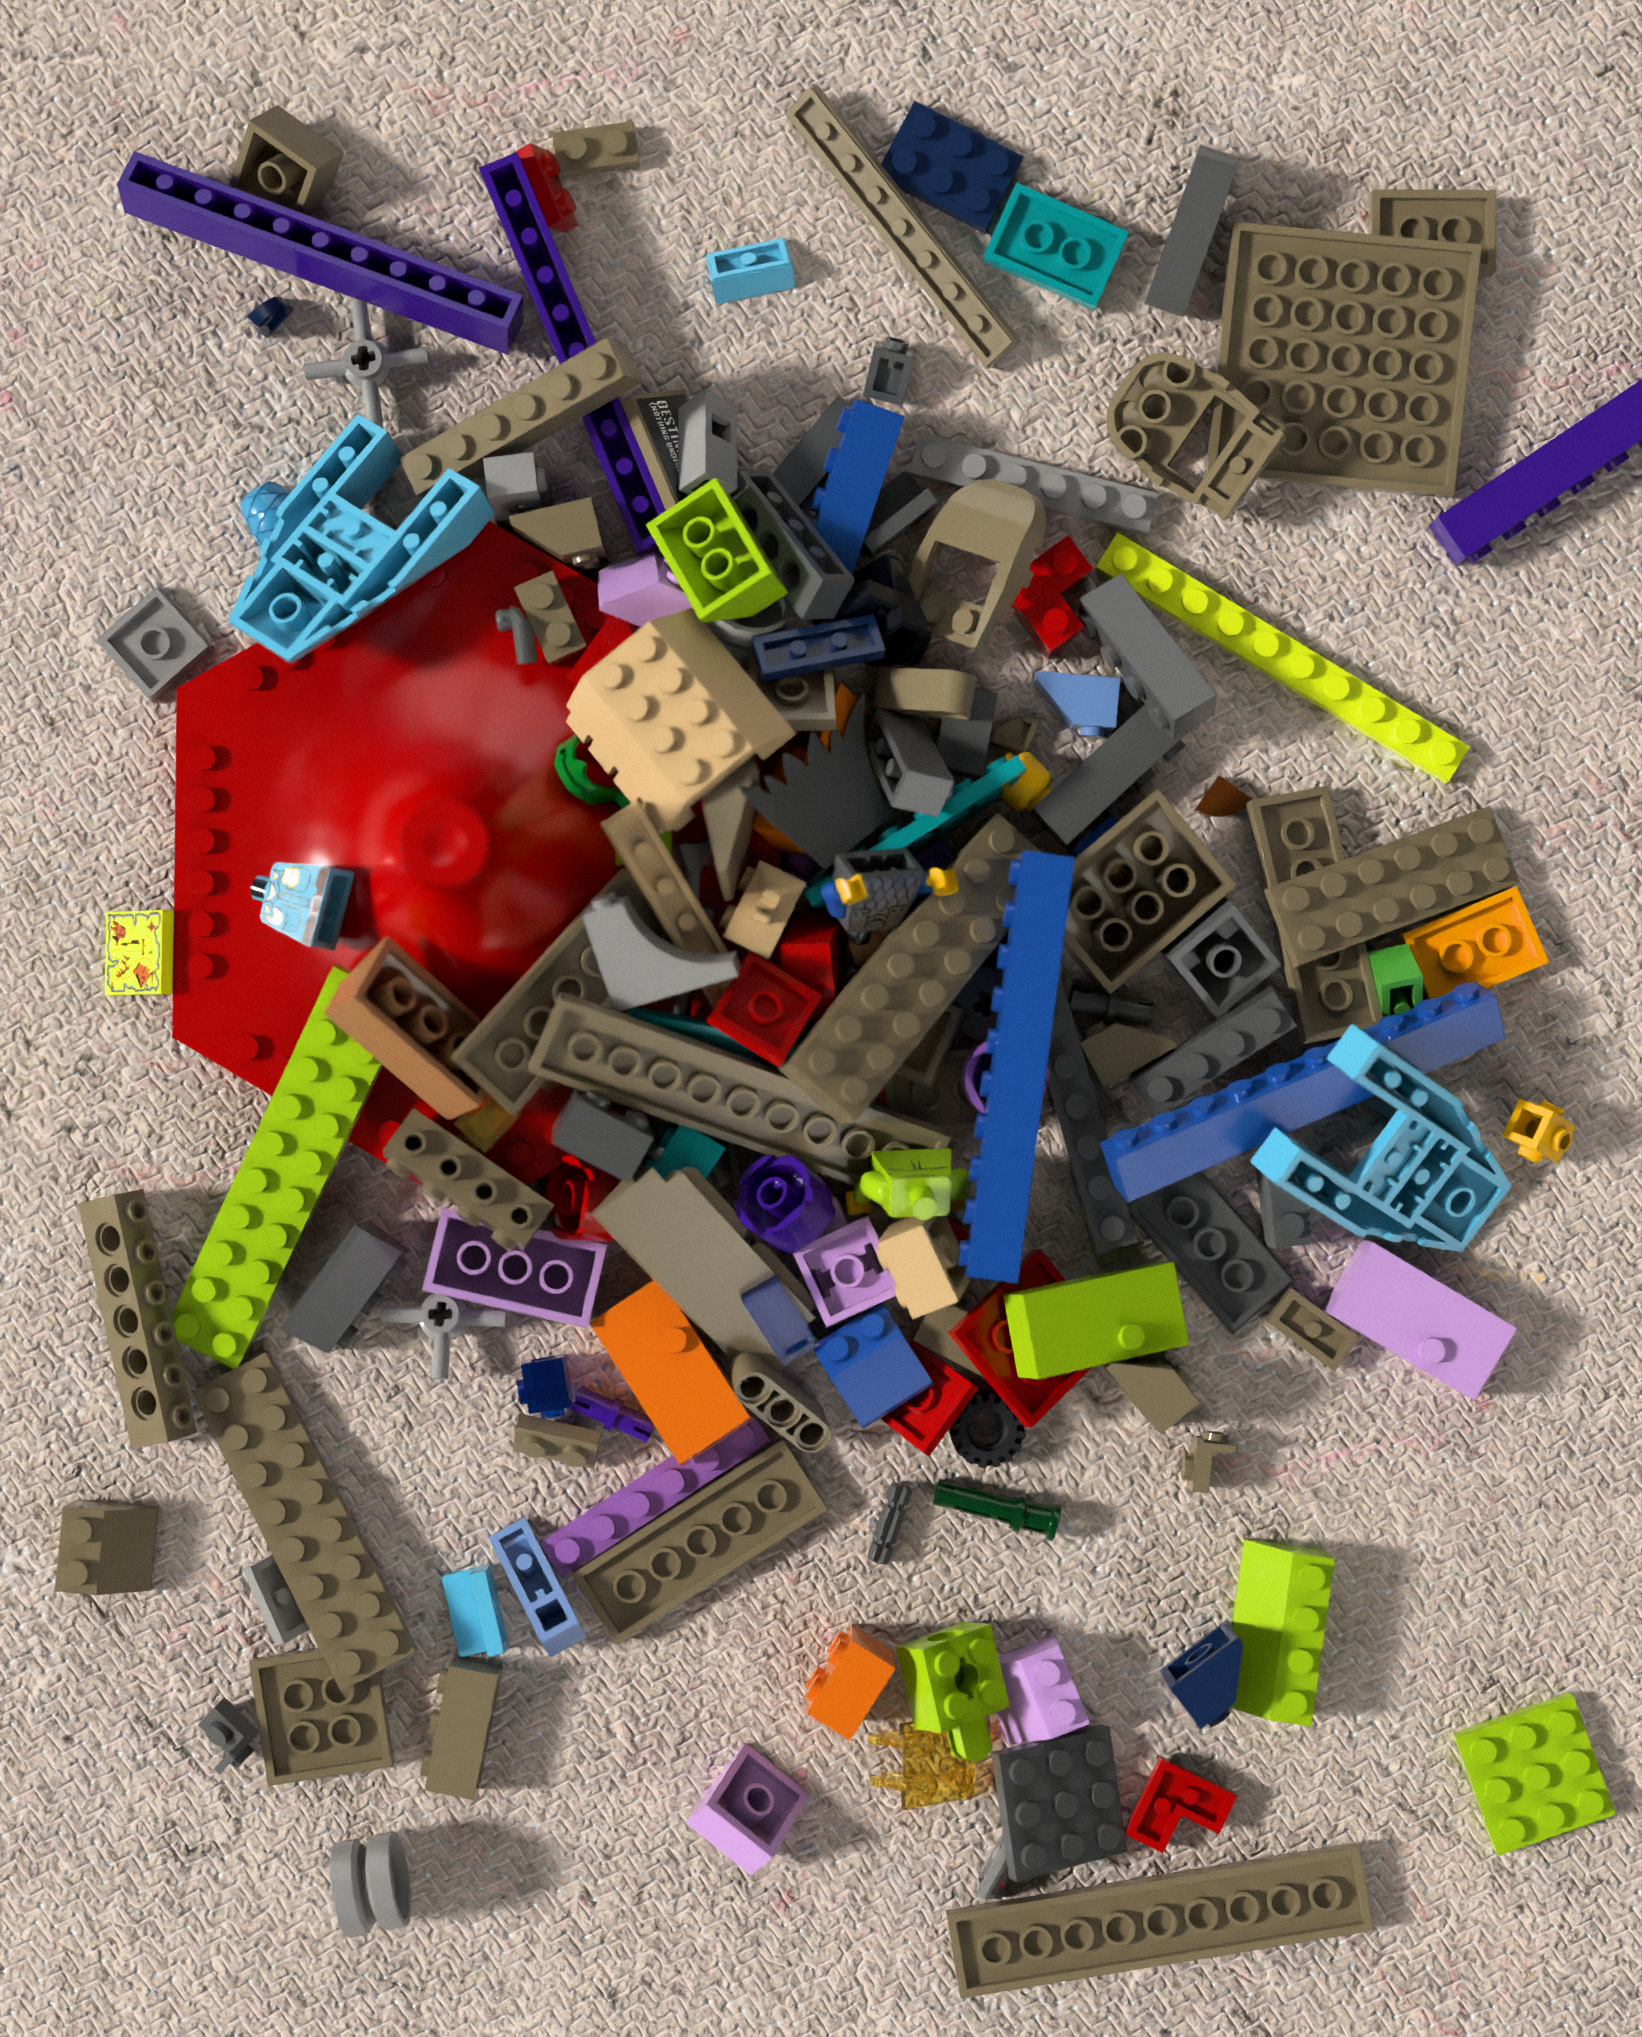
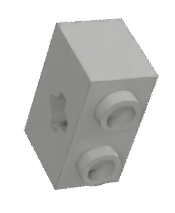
M533 452L483 458L487 498L495 512L494 517L499 527L504 530L513 529L509 516L554 506L552 489L547 480L545 466H537Z

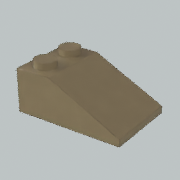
M754 756L747 759L701 797L724 901L733 900L753 830L752 826L757 815V809L745 798L739 788L740 785L761 791Z

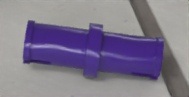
M581 1385L575 1397V1402L571 1406L572 1411H577L603 1423L604 1429L612 1431L613 1428L643 1441L645 1444H647L653 1432V1427H655L649 1416L625 1406L624 1400L616 1398L615 1401L587 1389L583 1385Z

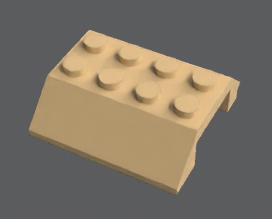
M693 608L646 623L582 676L566 705L571 711L566 720L567 724L584 744L593 739L588 750L608 775L619 771L613 781L631 803L637 801L641 804L644 802L642 808L658 835L665 830L668 832L674 829L677 832L697 816L690 806L753 754L757 753L762 761H764L796 735L795 731L707 625L701 622Z

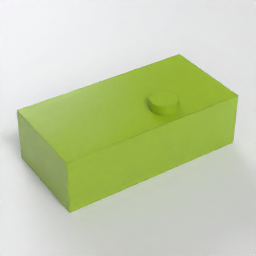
M1149 1262L1003 1294L1019 1378L1043 1379L1190 1345L1174 1262Z

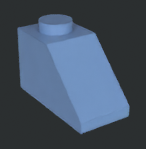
M1046 671L1036 672L1033 686L1071 730H1080L1081 737L1103 739L1105 738V733H1112L1114 731L1117 721L1120 678Z

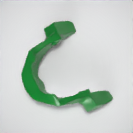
M576 734L558 746L554 762L555 768L570 793L589 805L616 801L624 809L632 804L620 788L600 786L593 783L586 776L587 764L585 760H578L576 758V748L579 742H582Z

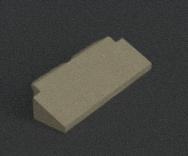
M639 1165L630 1182L627 1183L622 1180L591 1213L730 1362L739 1354L751 1352L761 1356L778 1371H781L814 1344L802 1330V1328L816 1318L811 1313L815 1307L812 1295L764 1243L754 1242L749 1246L743 1239L747 1234L748 1228L741 1223L733 1208L697 1169L685 1167L681 1171L671 1170L663 1179L654 1168ZM751 1376L746 1378V1380L750 1382L758 1376Z

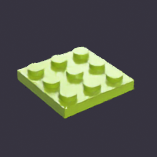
M1570 1692L1452 1733L1493 1850L1498 1856L1616 1815L1574 1695Z

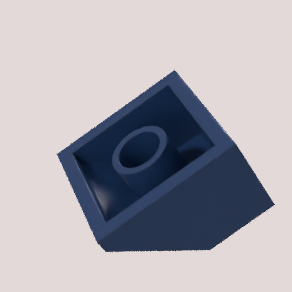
M1226 1620L1160 1669L1169 1688L1200 1730L1207 1725L1214 1727L1224 1721L1230 1714L1229 1708L1235 1704L1243 1643Z

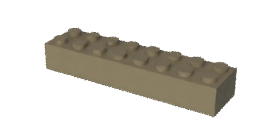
M998 812L981 820L942 867L941 870L943 872L950 869L955 870L959 890L945 896H936L933 892L922 894L908 909L901 925L893 928L778 1068L840 1124L857 1121L1009 931V927H1003V914L1006 901L1013 902L1015 885L1008 884L1011 860H1019V853L1024 850L1042 852Z

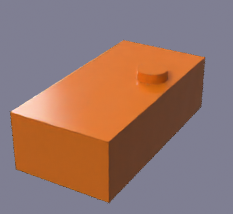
M653 1280L589 1322L679 1465H687L756 1419L752 1411L736 1398L729 1375L698 1327Z

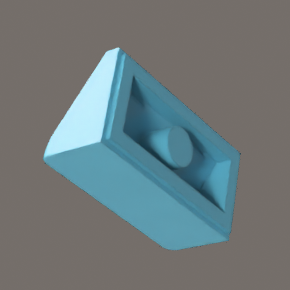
M786 238L705 254L714 298L717 304L795 287L793 266Z

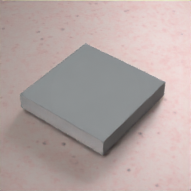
M158 585L96 639L153 703L215 649Z

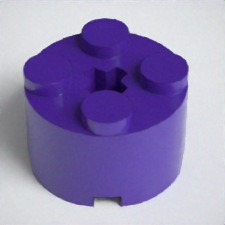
M774 1154L764 1156L754 1162L744 1172L738 1186L741 1188L739 1200L735 1199L737 1217L745 1227L774 1248L784 1250L787 1253H796L816 1240L826 1226L831 1224L835 1218L836 1209L833 1205L832 1194L827 1183L794 1156L776 1157Z

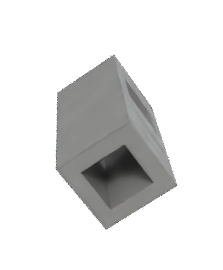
M704 389L678 408V491L688 496L715 477L729 494L738 489L737 406L707 389Z

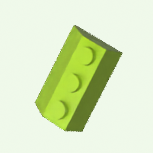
M716 477L646 524L702 623L754 616L788 593L734 499Z

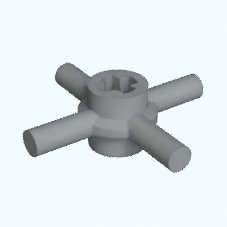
M363 300L353 301L350 305L355 341L346 348L342 359L304 364V373L306 380L345 375L353 385L362 388L366 419L381 426L383 425L378 386L387 380L391 369L430 364L427 347L388 352L382 343L372 339L367 302ZM371 357L373 361L369 362V369L362 370L361 366L365 365V358Z
M431 1294L425 1299L421 1307L382 1305L381 1322L420 1323L424 1333L434 1339L431 1379L447 1380L451 1340L459 1337L465 1331L467 1325L506 1327L507 1310L468 1309L464 1300ZM446 1306V1309L452 1312L453 1316L452 1319H445L444 1326H442V1323L436 1320V1314L443 1313Z

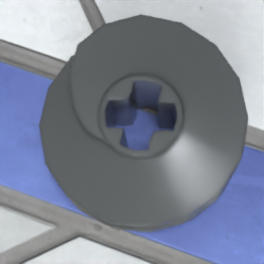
M981 965L950 1003L963 1009L965 1014L958 1029L971 1038L985 1040L987 1039L989 1028L996 1029L998 1012L991 1011V1004L989 1007L990 1011L982 1013L980 1007L973 1008V1003L979 1001L980 993L987 992V995L991 998L994 987L1002 986V969H997L995 966Z

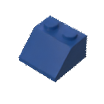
M883 1302L811 1346L831 1381L863 1429L934 1385L902 1330Z

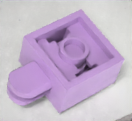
M833 1195L832 1200L836 1209V1215L832 1223L826 1226L816 1240L801 1248L798 1252L793 1253L826 1327L896 1296V1283L890 1270L886 1271L882 1267L878 1259L877 1242L879 1237L869 1215L865 1214L847 1222L837 1198Z

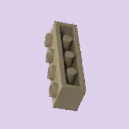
M414 1108L383 1149V1156L388 1159L385 1165L404 1179H407L409 1175L415 1177L423 1183L421 1190L426 1195L439 1203L447 1199L459 1208L456 1214L461 1219L474 1227H477L479 1223L483 1224L494 1232L491 1238L511 1252L515 1247L522 1252L553 1209L554 1204Z

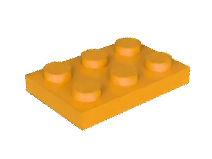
M1517 886L1399 935L1402 944L1408 943L1423 975V993L1426 999H1436L1452 992L1460 984L1473 983L1475 981L1488 989L1549 963Z

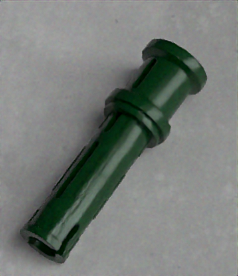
M943 1479L938 1480L932 1504L1009 1524L1008 1528H1011L1014 1532H1019L1023 1529L1046 1536L1048 1541L1054 1540L1061 1513V1505L1056 1503L1053 1507L1028 1501L1025 1495H1016L1014 1499L954 1484Z

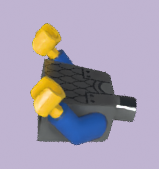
M907 848L837 853L834 863L833 880L823 885L821 894L829 913L836 917L846 930L847 939L854 944L865 945L869 943L873 930L892 929L901 925L909 907L922 894L933 892L936 896H945L957 892L959 887L954 869L943 872L940 868H932L930 871L924 872Z

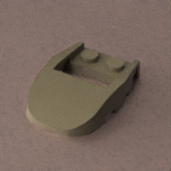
M1168 352L1155 353L1140 360L1131 369L1114 394L1107 411V429L1114 445L1129 460H1133L1147 474V478L1158 486H1163L1194 504L1203 505L1219 513L1218 516L1224 519H1232L1236 508L1279 446L1287 439V436L1228 380L1218 373L1215 374L1198 366L1187 358ZM1217 396L1246 417L1199 486H1196L1169 465Z
M984 480L971 483L959 489L947 500L930 526L914 557L909 580L928 624L932 627V635L988 656L990 655L993 648L986 644L998 623L1006 626L1015 611L1011 606L1021 588L1028 589L1034 572L1029 570L1034 552L1041 550L1047 522L1046 512L1042 502L1034 494L1006 482ZM944 545L1000 563L984 607L930 588L932 580L929 579L935 557H940Z

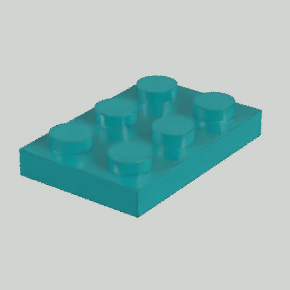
M1016 182L983 255L982 262L1095 311L1126 242L1129 231Z

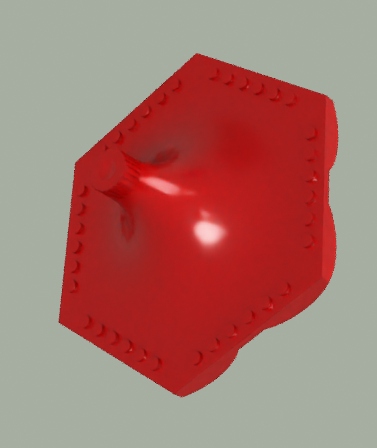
M489 521L466 548L368 616L296 662L290 664L257 642L177 688L172 1038L273 1096L332 967L339 964L353 971L387 936L395 941L483 1020L620 869L627 870L626 867L615 866V849L600 823L621 811V806L616 801L596 805L587 804L568 791L554 764L558 746L575 734L566 722L571 713L566 705L577 686L567 679V675L584 651L549 666L535 636L538 661L528 664H517L513 631H499L496 622L497 610L510 609L509 606L520 608L527 618L514 587L553 571L588 647L610 616V614L599 609L597 583ZM593 739L585 744L579 742L576 748V758L578 760H585L587 764L586 776L593 783L600 786L619 788L613 781L618 774L617 771L608 775L588 750ZM782 746L764 761H762L757 753L752 755L755 757L760 787L763 792H766L768 787L764 777H772L782 751ZM702 798L690 806L697 816L677 832L674 829L672 830L671 856L683 876L684 866L676 846L677 843L695 842L703 838L710 839ZM754 828L733 900L724 901L712 845L703 863L700 875L699 903L702 908L712 907L715 910L712 925L728 952L736 951L740 965H742L749 952L723 940L722 937L726 930L719 927V924L729 904L735 907L738 906L744 892L737 889L748 866L756 869L761 860L781 870V852H778ZM277 862L329 866L355 872L336 949L329 950L307 946L262 922L260 913L263 902L253 899L250 892L253 880L259 875L270 878L272 866ZM780 935V937H779L777 943H780V942H781V935ZM775 947L770 958L767 960L775 965ZM700 989L692 990L691 1017L708 1020L712 1009ZM675 995L642 1004L638 1007L674 1013ZM626 1009L619 1012L625 1014ZM383 1065L348 1141L387 1163L388 1159L383 1156V1149L414 1108L528 1186L551 1173L553 1168H560L564 1164V1161L560 1160L562 1157L573 1155L552 1144V1125L573 1087L547 1079L515 1116L508 1113L497 1102L489 1113L498 1121L494 1123L486 1115L480 1121L492 1132L491 1135H488L474 1122L495 1100L487 1092L479 1107L447 1121ZM409 1175V1176H408V1177L414 1179L415 1181H417V1182H419L420 1184L423 1185L422 1182H420L419 1180H417V1179H416L415 1177H413L412 1175Z

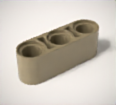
M878 667L870 709L876 711L877 708L914 717L968 720L971 716L977 676L955 670Z
M742 1353L732 1360L729 1366V1375L736 1398L740 1403L804 1452H818L828 1445L831 1439L830 1427L822 1406L755 1353ZM758 1376L753 1381L743 1382L748 1377ZM787 1400L783 1404L773 1405L777 1401ZM811 1423H814V1424H815L814 1426H812V1427H810V1428H803L804 1426H806V1425H808V1424H811Z

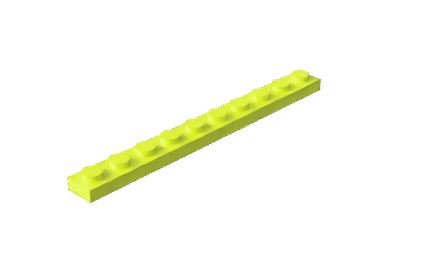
M1117 532L1095 568V571L1108 579H1112L1121 573L1144 601L1443 783L1450 781L1470 748L1467 744Z

